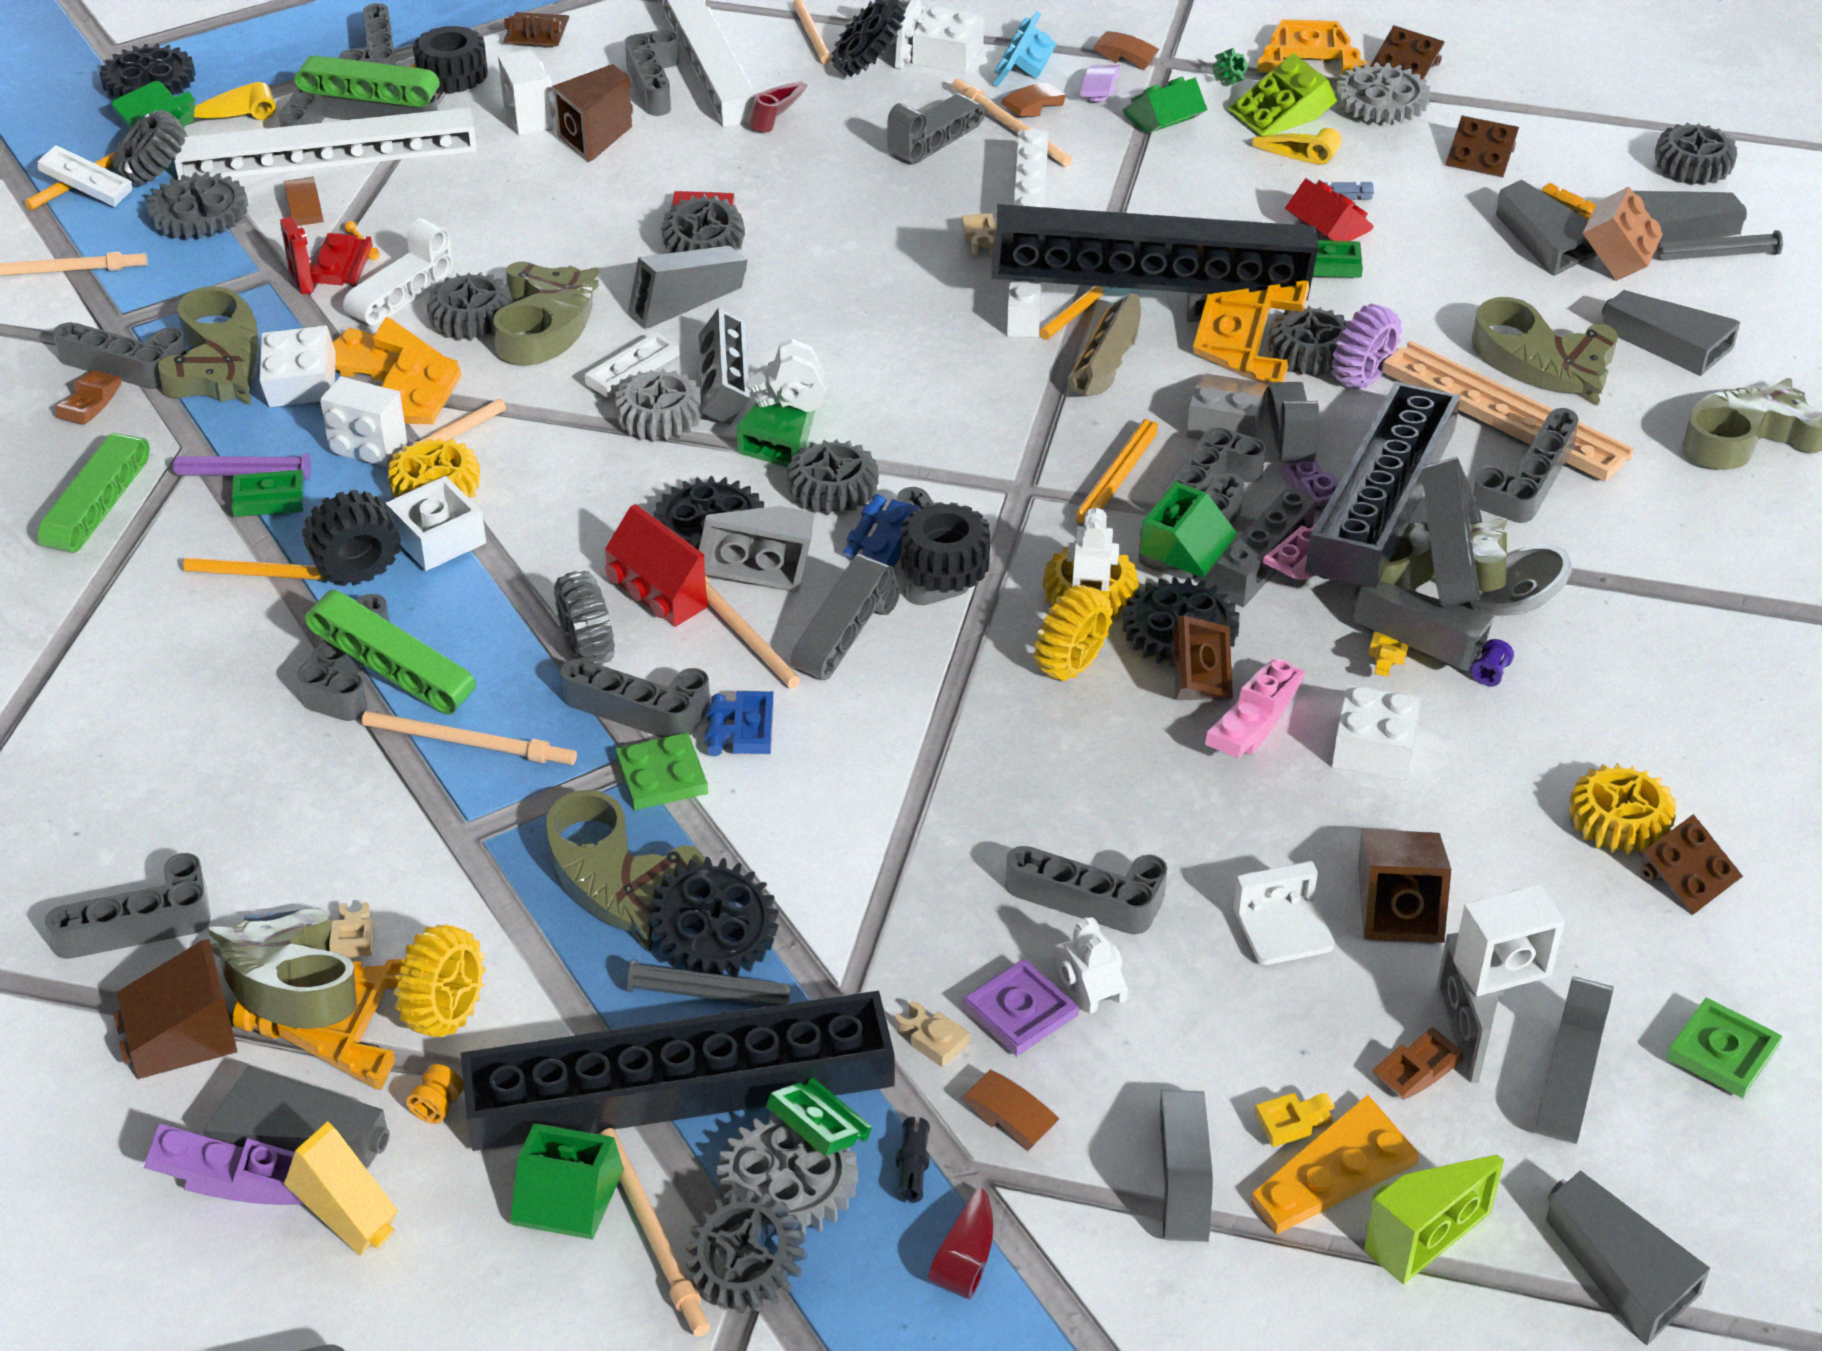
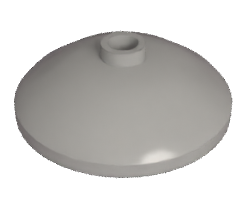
M1546 544L1532 545L1510 551L1506 554L1505 586L1494 591H1480V599L1470 601L1475 610L1491 616H1512L1533 611L1547 603L1565 586L1572 571L1570 557L1564 549Z

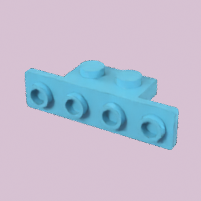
M1038 11L1031 18L1026 16L1017 28L1018 31L1001 57L1003 59L994 70L997 76L993 85L996 87L1006 77L1014 63L1035 79L1043 71L1057 43L1048 34L1035 28L1041 16V13Z

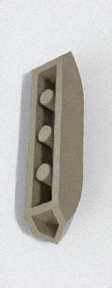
M1129 293L1107 307L1068 377L1070 390L1083 395H1098L1111 387L1115 380L1116 370L1123 362L1121 360L1123 354L1135 344L1141 318L1139 294Z

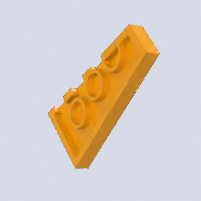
M351 327L333 342L336 351L335 370H340L341 376L354 377L356 373L371 374L372 380L384 381L399 354L376 347L373 341V334ZM448 358V359L451 360L453 363H455L456 365H458V361H457V360Z
M1366 1095L1252 1193L1251 1204L1274 1233L1278 1234L1417 1165L1419 1152L1369 1095Z

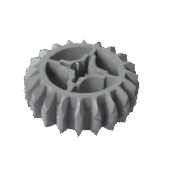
M663 368L660 372H653L651 369L646 374L638 372L636 378L627 377L626 383L619 384V390L615 392L614 412L617 422L620 423L622 430H628L630 436L639 435L640 440L648 437L652 438L653 442H655L657 438H664L666 441L672 436L680 438L682 432L691 433V428L698 426L699 419L702 417L701 391L697 387L696 380H689L687 374L678 375L677 370L669 373L665 372Z

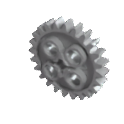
M1375 62L1374 67H1370L1365 63L1363 69L1354 66L1353 71L1345 70V75H1340L1336 86V99L1339 101V107H1345L1346 113L1354 111L1353 117L1355 118L1362 115L1364 116V121L1372 118L1375 119L1377 124L1381 120H1385L1387 124H1391V120L1402 123L1403 118L1411 121L1413 120V115L1420 117L1421 111H1426L1427 105H1429L1430 86L1426 85V79H1420L1421 74L1411 75L1412 69L1403 71L1401 70V65L1391 68L1390 63H1387L1385 67H1381L1378 62Z
M774 1113L770 1114V1124L764 1125L757 1118L753 1119L754 1130L752 1132L740 1127L739 1140L732 1138L727 1140L728 1151L720 1152V1165L717 1166L719 1196L724 1197V1205L730 1204L729 1197L731 1192H736L742 1201L748 1190L755 1191L758 1199L765 1193L771 1194L775 1199V1204L783 1201L788 1206V1215H796L800 1221L797 1230H802L805 1237L806 1226L812 1225L821 1232L823 1231V1218L836 1223L838 1221L837 1209L844 1211L849 1209V1198L856 1196V1183L858 1182L856 1152H850V1147L824 1156L813 1149L810 1143L791 1127L779 1121ZM768 1224L765 1230L767 1237H769L775 1229V1227L770 1224Z

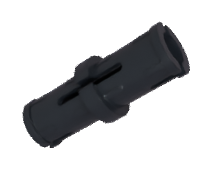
M909 1117L904 1120L902 1124V1147L896 1153L895 1163L899 1168L895 1196L898 1200L905 1203L908 1188H911L910 1203L922 1200L924 1171L928 1169L930 1154L926 1150L930 1123L921 1117L919 1118L918 1132L914 1131L915 1117Z

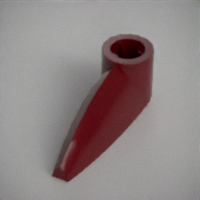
M799 81L756 94L749 115L748 125L760 132L772 131L776 117L788 109L801 96L808 85Z
M978 1187L940 1246L928 1275L929 1283L969 1300L974 1296L982 1279L993 1239L992 1208L989 1196L984 1189Z

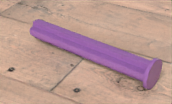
M303 453L302 457L178 456L174 458L173 462L176 475L234 476L301 469L303 470L304 480H309L311 475L309 453Z

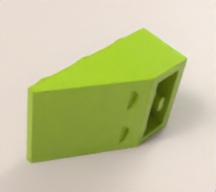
M1292 53L1229 106L1228 110L1259 136L1276 134L1314 121L1333 106L1337 99L1328 79L1296 54Z

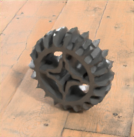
M156 110L151 114H146L142 120H137V123L130 127L129 132L123 135V140L117 144L118 149L114 152L112 161L114 169L120 176L132 181V184L135 186L153 181L157 175L161 176L162 172L169 168L171 162L176 160V155L181 152V146L185 143V127L180 124V121L174 115L172 116L164 110Z
M1688 122L1684 126L1675 124L1674 128H1666V131L1661 133L1655 148V160L1657 161V167L1662 168V173L1670 174L1672 179L1679 178L1682 183L1684 181L1692 182L1693 185L1695 182H1701L1703 185H1706L1707 182L1717 183L1718 180L1726 179L1727 175L1731 174L1732 169H1734L1738 155L1735 140L1730 139V134L1721 133L1720 128L1713 129L1710 125L1702 126L1699 123L1691 125Z
M705 193L702 198H695L692 195L689 201L680 199L679 206L671 205L670 212L665 213L664 222H662L663 226L661 227L663 244L669 253L731 246L737 251L742 248L745 236L743 218L741 213H738L736 205H730L728 199L720 201L717 195L707 198Z
M468 272L467 275L463 276L456 274L455 278L446 277L444 283H436L435 289L430 290V296L427 298V311L432 327H436L438 333H445L447 338L457 336L458 340L470 338L472 341L474 337L485 339L487 334L494 335V315L502 307L513 303V298L511 297L509 286L504 285L502 279H495L494 275L483 276L482 272L477 275H471Z
M1308 305L1303 312L1285 310L1283 315L1276 316L1275 322H1272L1269 329L1268 346L1269 351L1272 353V358L1287 360L1289 371L1291 372L1298 370L1301 371L1302 375L1305 372L1312 373L1314 376L1318 372L1328 375L1330 370H1333L1331 366L1335 358L1333 352L1337 348L1336 342L1340 340L1341 331L1345 330L1347 320H1344V315H1334V310L1325 311L1322 310V307L1313 309Z
M823 439L821 444L811 442L809 448L802 447L799 450V454L792 455V461L789 463V469H787V480L790 494L794 496L795 502L802 503L803 509L813 507L815 513L823 510L827 511L829 515L832 511H838L843 515L844 510L856 511L857 505L865 506L867 500L874 497L877 485L879 484V474L876 460L872 458L870 451L863 450L862 445L852 446L851 441L839 443L838 439L834 442H827Z
M574 571L557 578L554 585L555 605L561 625L560 628L571 655L574 659H583L599 665L610 662L615 653L614 634L609 611L607 610L605 599L602 596L597 580L589 571Z
M748 1190L742 1201L736 1192H731L729 1197L730 1204L724 1205L720 1199H714L716 1212L710 1215L707 1211H700V1217L705 1222L703 1227L690 1226V1232L698 1240L686 1243L687 1252L694 1256L686 1261V1266L690 1272L696 1273L692 1277L693 1284L697 1288H704L702 1295L708 1301H713L717 1298V1305L721 1309L727 1310L733 1303L734 1309L738 1313H744L750 1301L755 1311H762V1299L766 1297L772 1304H778L779 1297L775 1292L782 1287L784 1291L792 1292L793 1286L787 1280L789 1275L793 1277L802 1276L801 1268L794 1262L807 1259V1253L803 1248L799 1247V1245L806 1241V1237L802 1230H796L800 1221L795 1214L788 1215L789 1208L783 1201L775 1204V1199L768 1193H765L758 1199V1195L753 1190ZM744 1222L738 1230L727 1232L733 1226ZM768 1224L774 1226L778 1234V1250L776 1255L772 1254L764 1246L767 1238L765 1230ZM748 1245H751L757 1252H751L748 1256L744 1253V1258H741L735 1249L741 1251L742 1248L746 1247L748 1249ZM716 1248L721 1249L727 1255V1261L724 1266L727 1272L724 1279L719 1278L715 1270L714 1256ZM756 1271H766L758 1278L748 1281L750 1276Z

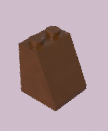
M614 64L553 85L557 136L587 162L593 161L632 127L631 114H633V106L630 102L629 89H631V81L629 76Z
M1361 829L1358 870L1364 939L1445 943L1452 869L1440 833Z
M210 939L196 943L117 991L120 1009L112 1010L118 1035L126 1033L127 1039L119 1041L124 1064L133 1063L137 1079L238 1052Z

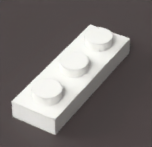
M57 145L38 161V171L113 207L132 191V181Z
M655 332L585 373V384L608 398L619 390V384L626 383L627 377L636 378L638 372L646 374L649 373L650 369L654 371L679 356V345L662 334Z

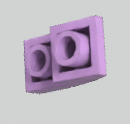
M1092 65L1085 75L1081 97H1090V101L1107 100V96L1115 92V80L1120 76V65Z
M1316 460L1293 461L1282 466L1281 474L1295 492L1316 500V506L1327 504L1339 484L1331 471H1322Z

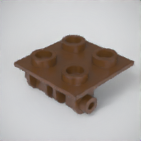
M515 12L514 15H510V18L504 19V28L508 29L503 42L513 43L517 46L526 44L541 45L547 48L559 46L570 15Z
M1393 25L1370 67H1374L1375 62H1378L1381 67H1385L1387 63H1390L1391 68L1401 65V70L1412 69L1411 75L1421 74L1420 79H1424L1431 67L1434 65L1439 66L1441 63L1442 55L1439 52L1445 41Z
M1461 115L1445 166L1504 178L1511 153L1515 151V140L1519 127Z
M1694 814L1642 852L1647 858L1642 862L1640 869L1643 878L1650 881L1659 880L1662 877L1691 915H1694L1743 877Z

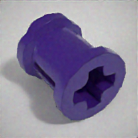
M1499 639L1486 641L1482 648L1481 658L1475 660L1472 665L1471 674L1478 683L1488 687L1500 684L1504 674L1503 669L1509 666L1514 659L1512 647Z

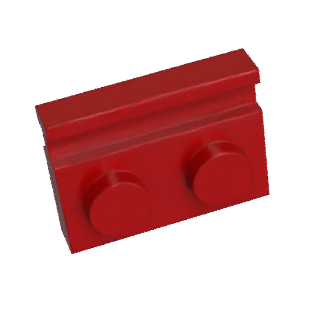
M292 216L279 219L289 273L297 287H300L302 295L314 292L311 277L312 265L307 254L306 245H308L305 231L303 227H297Z
M327 233L311 271L312 282L341 286L346 282L351 283L352 287H356L373 247L371 236H366V239H358V235Z

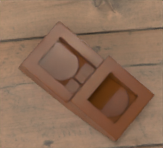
M1106 31L1093 47V49L1115 63L1121 57H1124L1142 70L1148 67L1159 51L1157 47L1142 39L1111 31Z
M1039 83L1010 93L1002 99L1001 104L1019 116H1040L1043 105L1063 106L1066 94L1048 83Z
M314 176L284 181L290 214L296 225L301 226L324 222Z
M92 370L74 381L75 394L55 405L56 417L85 425L109 403L122 383L121 377L97 370Z
M1432 1026L1408 1048L1401 1044L1378 1064L1372 1072L1374 1076L1404 1100L1426 1089L1463 1061V1051Z
M991 1069L962 1097L991 1128L998 1122L1027 1151L1060 1119L1027 1090Z

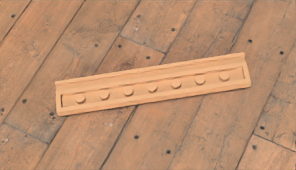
M1412 341L1407 343L1406 348L1401 347L1383 361V373L1405 384L1461 395L1458 410L1530 445L1548 414L1553 410ZM1578 422L1575 445L1565 463L1606 482L1624 466L1626 460H1631L1634 448Z

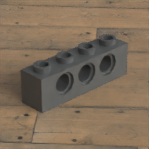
M718 307L698 335L701 412L714 421H720L730 426L751 399L750 390L745 384L749 378L747 330L745 320Z
M1286 488L1216 562L1214 586L1218 587L1217 596L1227 593L1229 595V602H1235L1236 605L1244 608L1278 571L1264 564V557L1301 526L1308 529L1313 527L1316 500Z

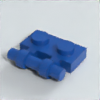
M875 494L870 504H865L860 513L862 518L856 529L849 532L846 538L848 543L842 554L849 559H853L859 550H863V555L890 565L894 569L901 556V527H903V521L905 518L910 517L912 511L921 510L918 505L892 499L885 511L882 509L887 500L883 496ZM874 523L878 524L872 536L869 537L868 534Z
M737 691L736 701H726L725 696L722 694L713 695L706 712V718L709 721V727L705 729L704 735L707 753L711 756H719L722 753V747L726 743H733V754H771L774 691ZM727 720H734V725H724Z

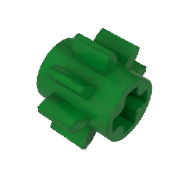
M1234 48L1215 55L1217 61L1212 66L1217 81H1225V86H1230L1245 79L1243 74L1248 69L1243 54H1235Z

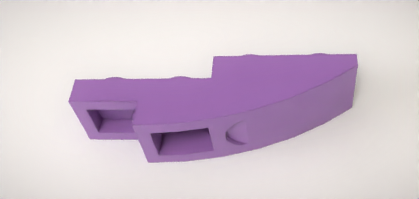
M159 1123L146 1157L144 1168L186 1180L184 1190L211 1197L256 1204H304L284 1185L295 1152L248 1138L243 1148Z

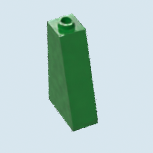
M780 402L768 405L767 407H759L755 403L736 427L738 453L789 468L792 455L799 454L800 448H806L815 410L805 412L790 405L782 407Z

